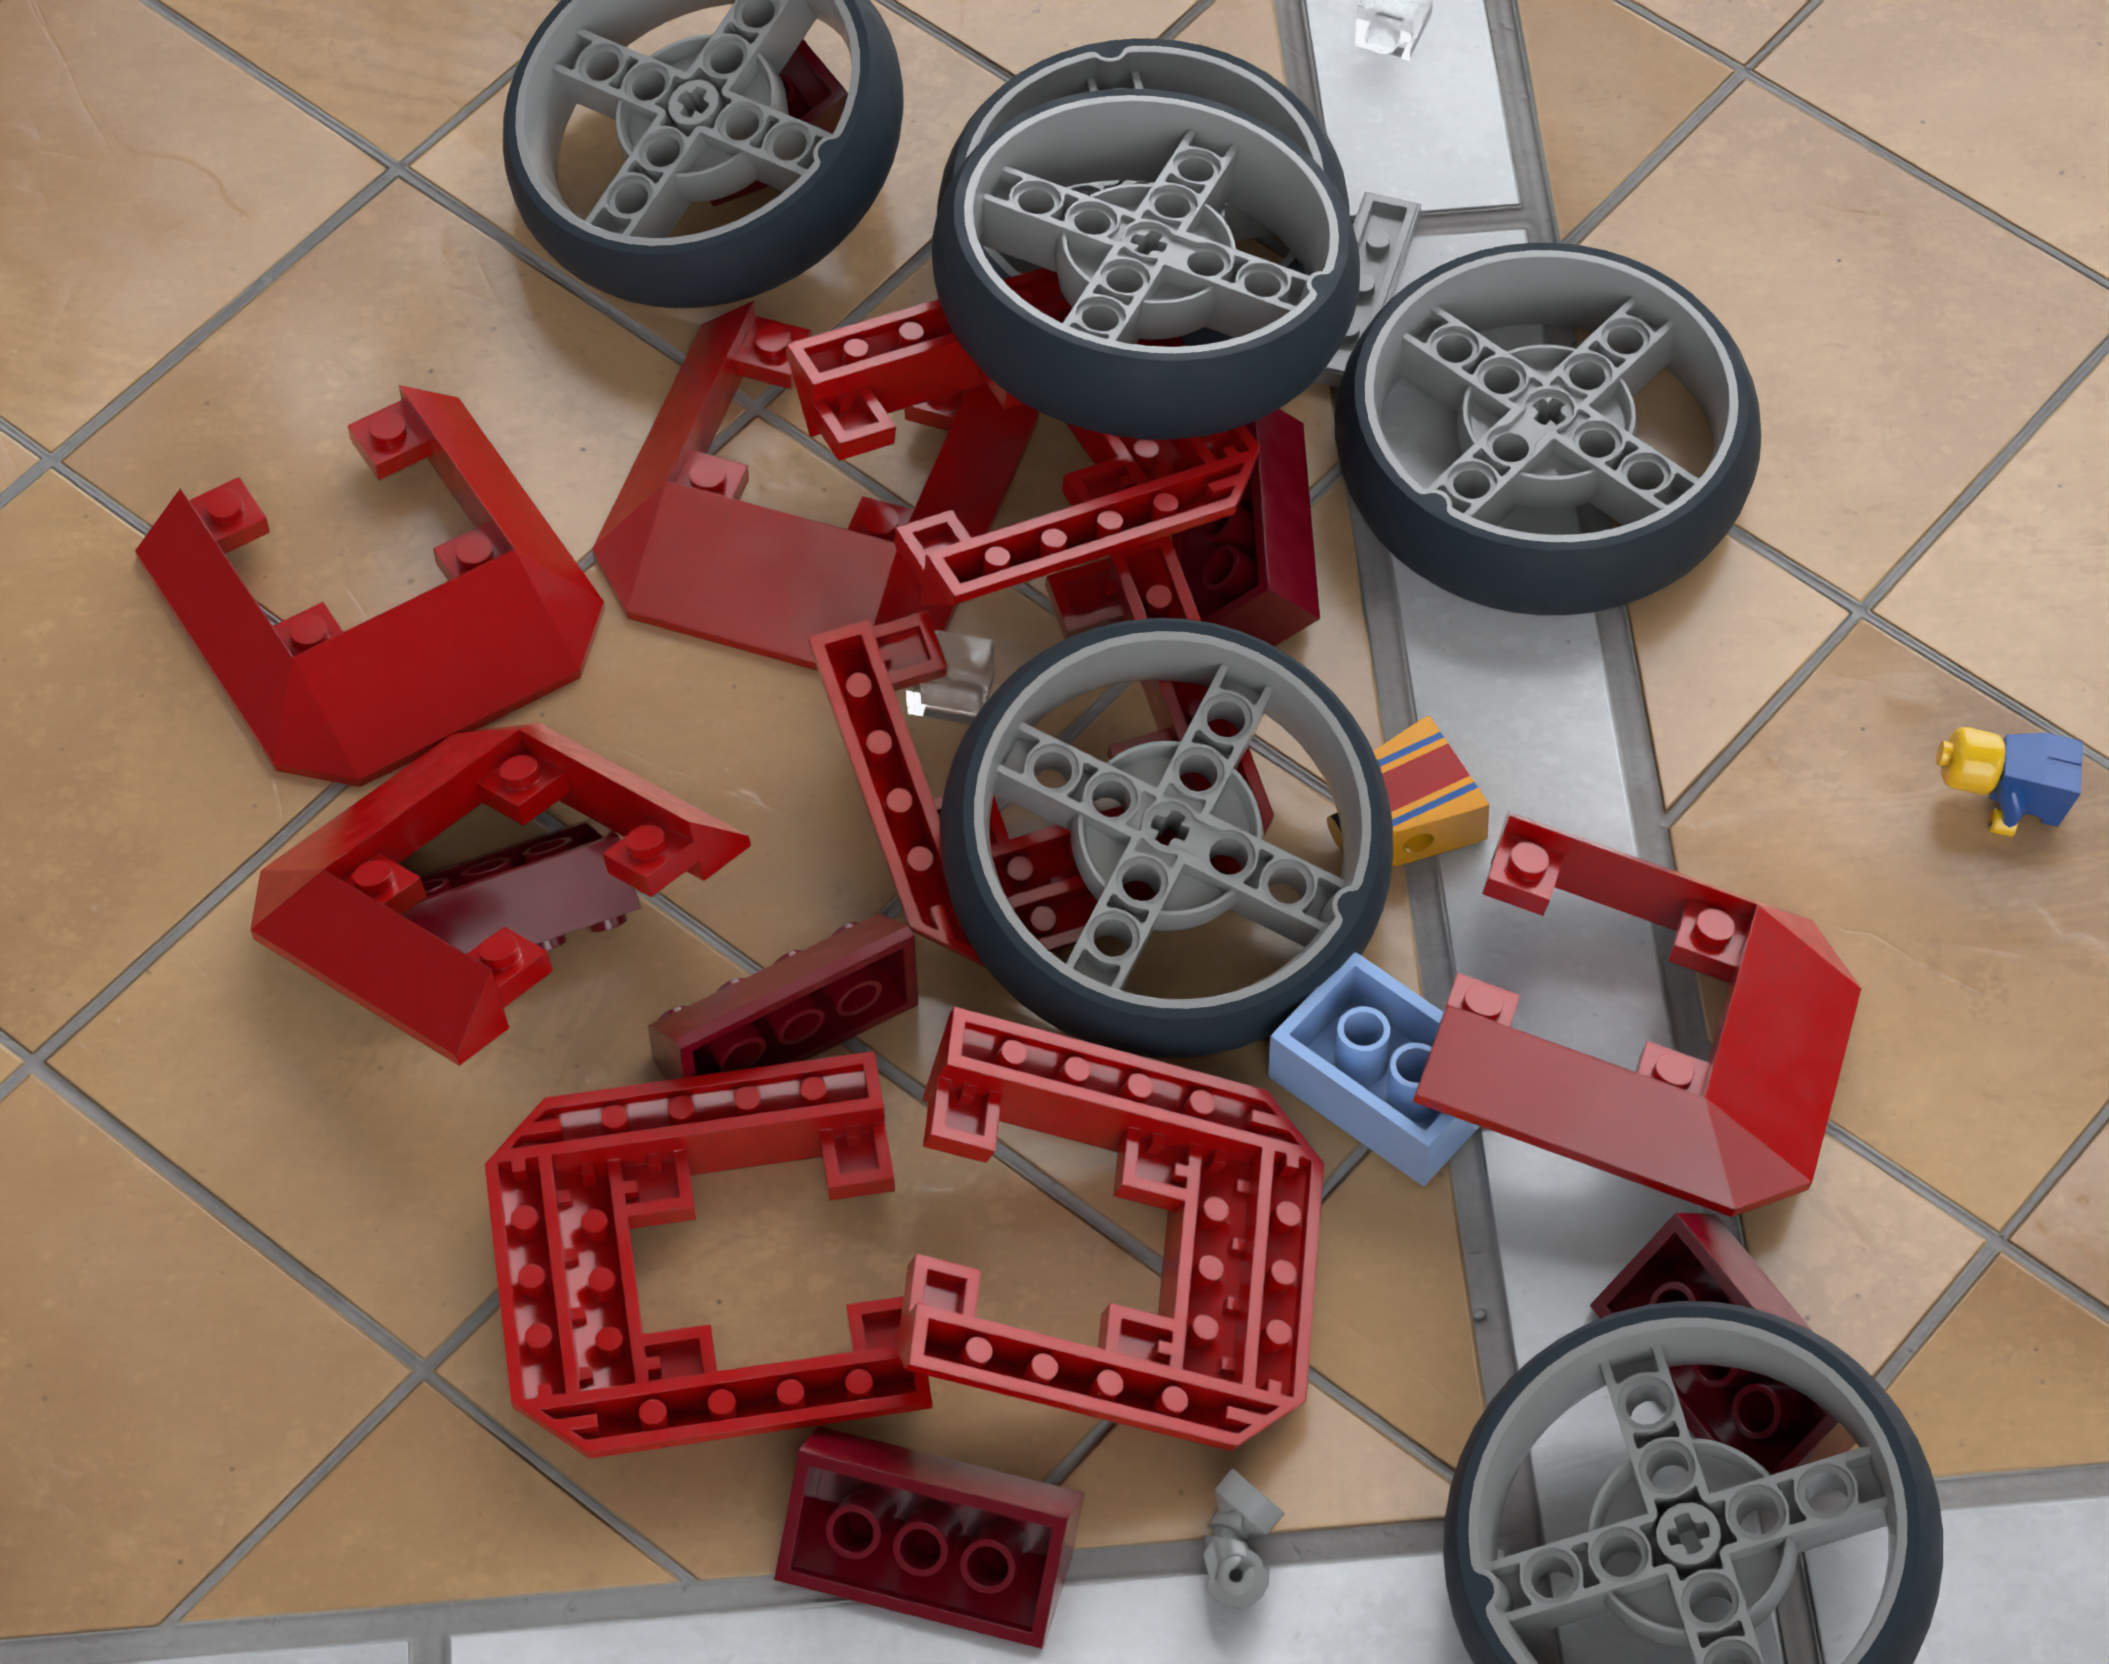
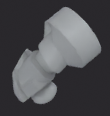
M1232 1468L1214 1489L1217 1508L1207 1525L1213 1528V1536L1204 1535L1207 1549L1203 1556L1210 1582L1206 1585L1210 1595L1216 1602L1225 1607L1241 1609L1252 1606L1263 1597L1269 1586L1270 1567H1264L1261 1556L1249 1550L1248 1544L1244 1540H1247L1249 1535H1268L1285 1513Z

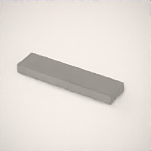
M1364 192L1353 224L1360 257L1358 303L1353 320L1340 349L1314 382L1340 387L1347 361L1358 339L1376 314L1394 296L1420 220V203Z

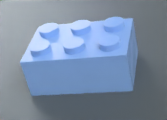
M1354 952L1338 971L1317 987L1270 1036L1268 1077L1423 1187L1480 1127L1413 1102L1443 1012L1357 952Z

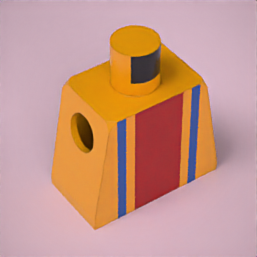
M1430 715L1420 719L1373 751L1380 765L1389 796L1393 821L1392 865L1400 866L1488 839L1489 803ZM1336 812L1327 816V825L1334 842L1343 851L1340 820Z

